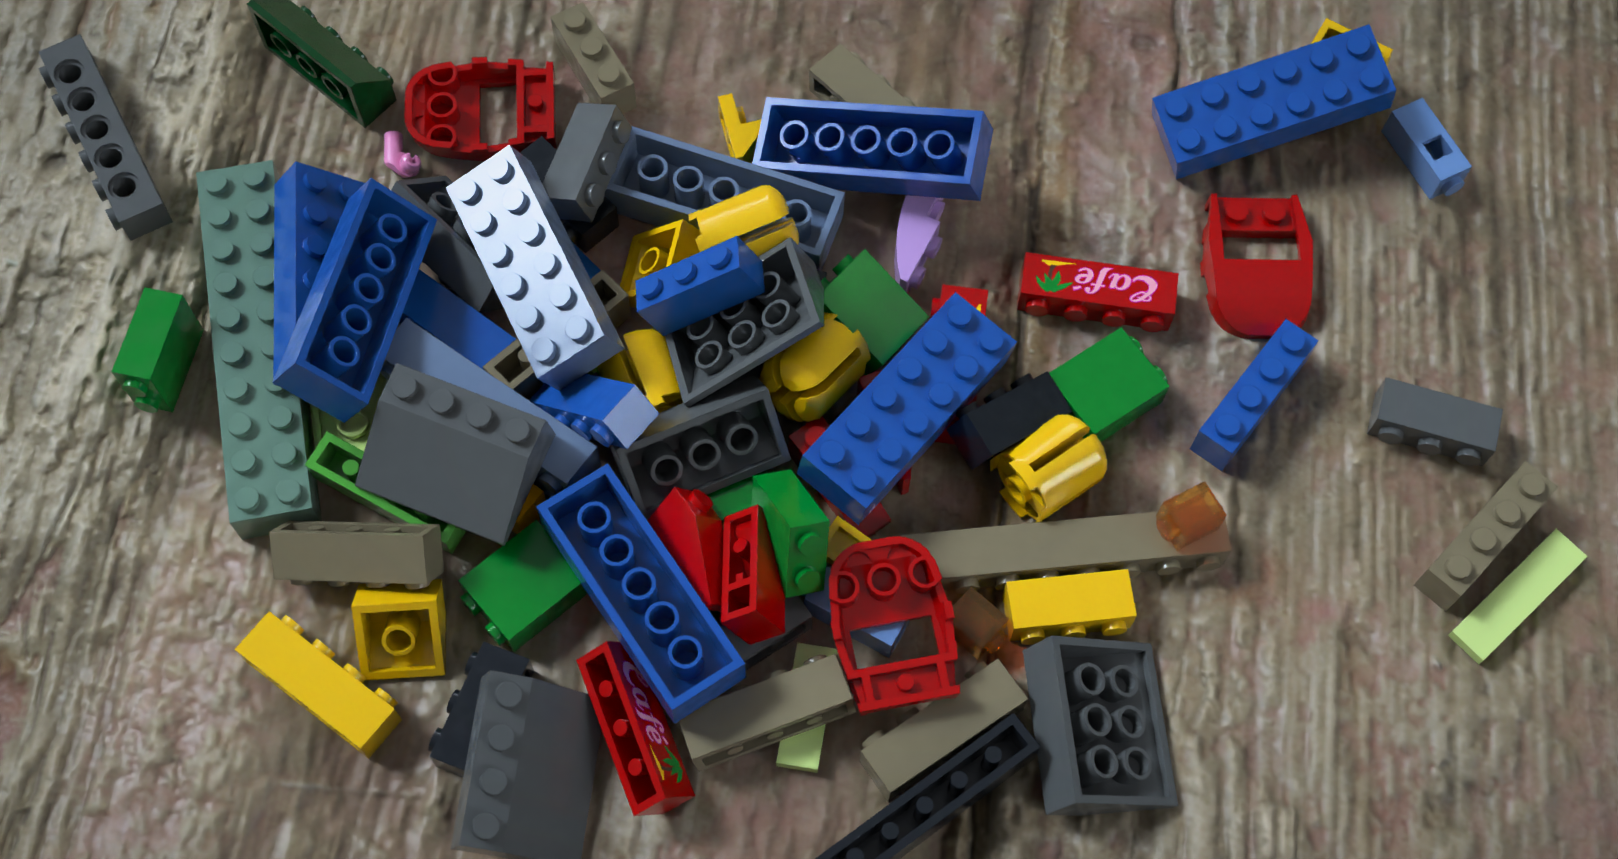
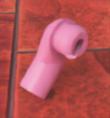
M388 131L384 134V164L403 178L416 176L421 167V160L416 154L412 158L410 153L403 152V134L398 131Z

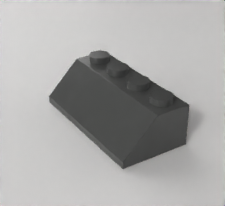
M447 176L396 181L391 191L437 219L422 262L438 275L441 283L450 287L464 302L479 313L503 309L446 189L453 182Z
M755 374L718 389L690 407H686L682 403L660 412L628 449L610 445L628 493L646 519L650 518L674 487L691 491L698 489L707 495L791 460L769 390Z

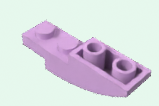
M906 195L903 202L897 229L894 267L895 281L907 294L912 287L918 289L926 273V268L923 266L927 258L934 259L942 244L943 238L938 237L940 221L938 220L945 207V203L942 202L944 198Z

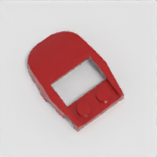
M472 57V63L454 66L449 61L423 68L411 78L406 87L404 118L407 130L414 141L425 151L439 157L459 160L486 161L508 145L520 153L541 136L554 148H557L553 62L546 61V68L525 67L524 60L508 58V63L488 62L487 57ZM516 85L517 138L508 139V143L488 146L487 143H481V88Z
M1211 193L1205 204V211H1209L1208 222L1202 235L1203 260L1200 263L1201 277H1205L1208 288L1206 298L1210 313L1215 322L1229 334L1247 339H1270L1285 319L1302 328L1306 322L1312 301L1313 239L1298 195H1291L1290 198L1217 197V193ZM1223 237L1294 238L1297 243L1298 260L1224 259Z
M892 536L853 544L838 555L831 567L829 576L831 628L838 658L860 716L941 699H954L960 694V685H956L955 662L958 660V652L954 634L953 619L955 615L952 601L947 599L941 583L942 575L930 551L921 543L907 537ZM931 617L939 654L857 669L850 631Z

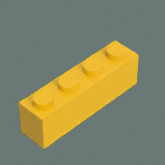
M268 611L234 650L246 663L369 759L402 721L394 709L398 702L381 688H378L375 692L367 688L363 684L366 677L349 663L342 668L331 660L335 653L320 640L316 639L312 644L301 636L304 629L289 616L285 615L280 620Z

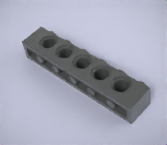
M80 34L38 51L45 65L38 69L49 89L56 88L57 94L53 95L52 99L61 116L68 114L71 120L65 126L75 145L81 142L84 150L78 152L88 173L95 171L98 177L92 183L102 202L108 199L111 204V208L105 211L115 230L123 228L130 241L172 223V218Z

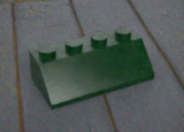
M250 0L247 3L264 47L364 128L397 101L392 87L394 81L389 73L382 67L375 68L368 63L366 56L357 47L352 46L350 48L343 43L340 35L332 27L327 26L325 28L318 23L315 15L307 7H298L291 0Z

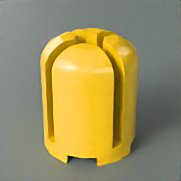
M760 185L688 214L689 221L697 218L700 235L697 236L695 241L700 252L735 236H740L739 238L758 257L790 237L797 245L799 244V233L793 217L779 220L789 214V207L784 196L771 185Z
M824 312L823 327L762 364L759 380L768 388L775 410L788 420L809 422L820 419L865 373L866 363L871 358L868 344L858 329L853 333L844 324L834 320L838 316L837 314Z
M642 329L625 333L623 337L628 350L623 349L597 366L599 374L603 378L635 384L659 413L683 403L665 336L654 329Z
M1069 414L1056 415L1033 434L1005 449L990 460V471L997 468L1000 478L1005 485V488L999 491L1020 518L1028 514L1036 522H1042L1103 479L1107 470V458L1104 447L1096 434L1083 439V436L1089 433L1090 427L1079 418Z

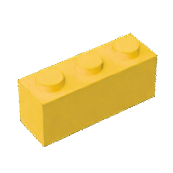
M1128 569L1006 582L1002 593L1009 641L1021 640V643L1025 645L1036 644L1046 639L1045 637L1050 636L1083 638L1086 636V633L1102 631L1104 636L1120 635L1125 633L1128 628H1131L1137 617Z

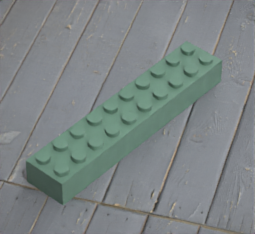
M273 160L196 172L229 522L239 537L244 540L269 535L271 530L289 520L322 521L318 481L305 467L306 462L314 451L309 403L272 383L274 356V184L281 177Z

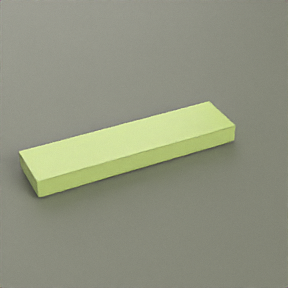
M1556 528L1448 636L1475 662L1480 664L1588 556Z

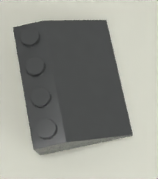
M791 237L759 256L763 263L765 293L665 335L683 404L686 407L692 406L824 326V288L813 260Z
M396 363L378 400L355 486L505 546L556 434L545 419Z
M1050 636L1024 649L1023 657L1036 742L1040 745L1037 756L1046 815L1084 816L1177 807L1178 800L1151 643Z
M490 670L481 678L451 843L452 850L509 859H581L602 730L589 694L535 678Z

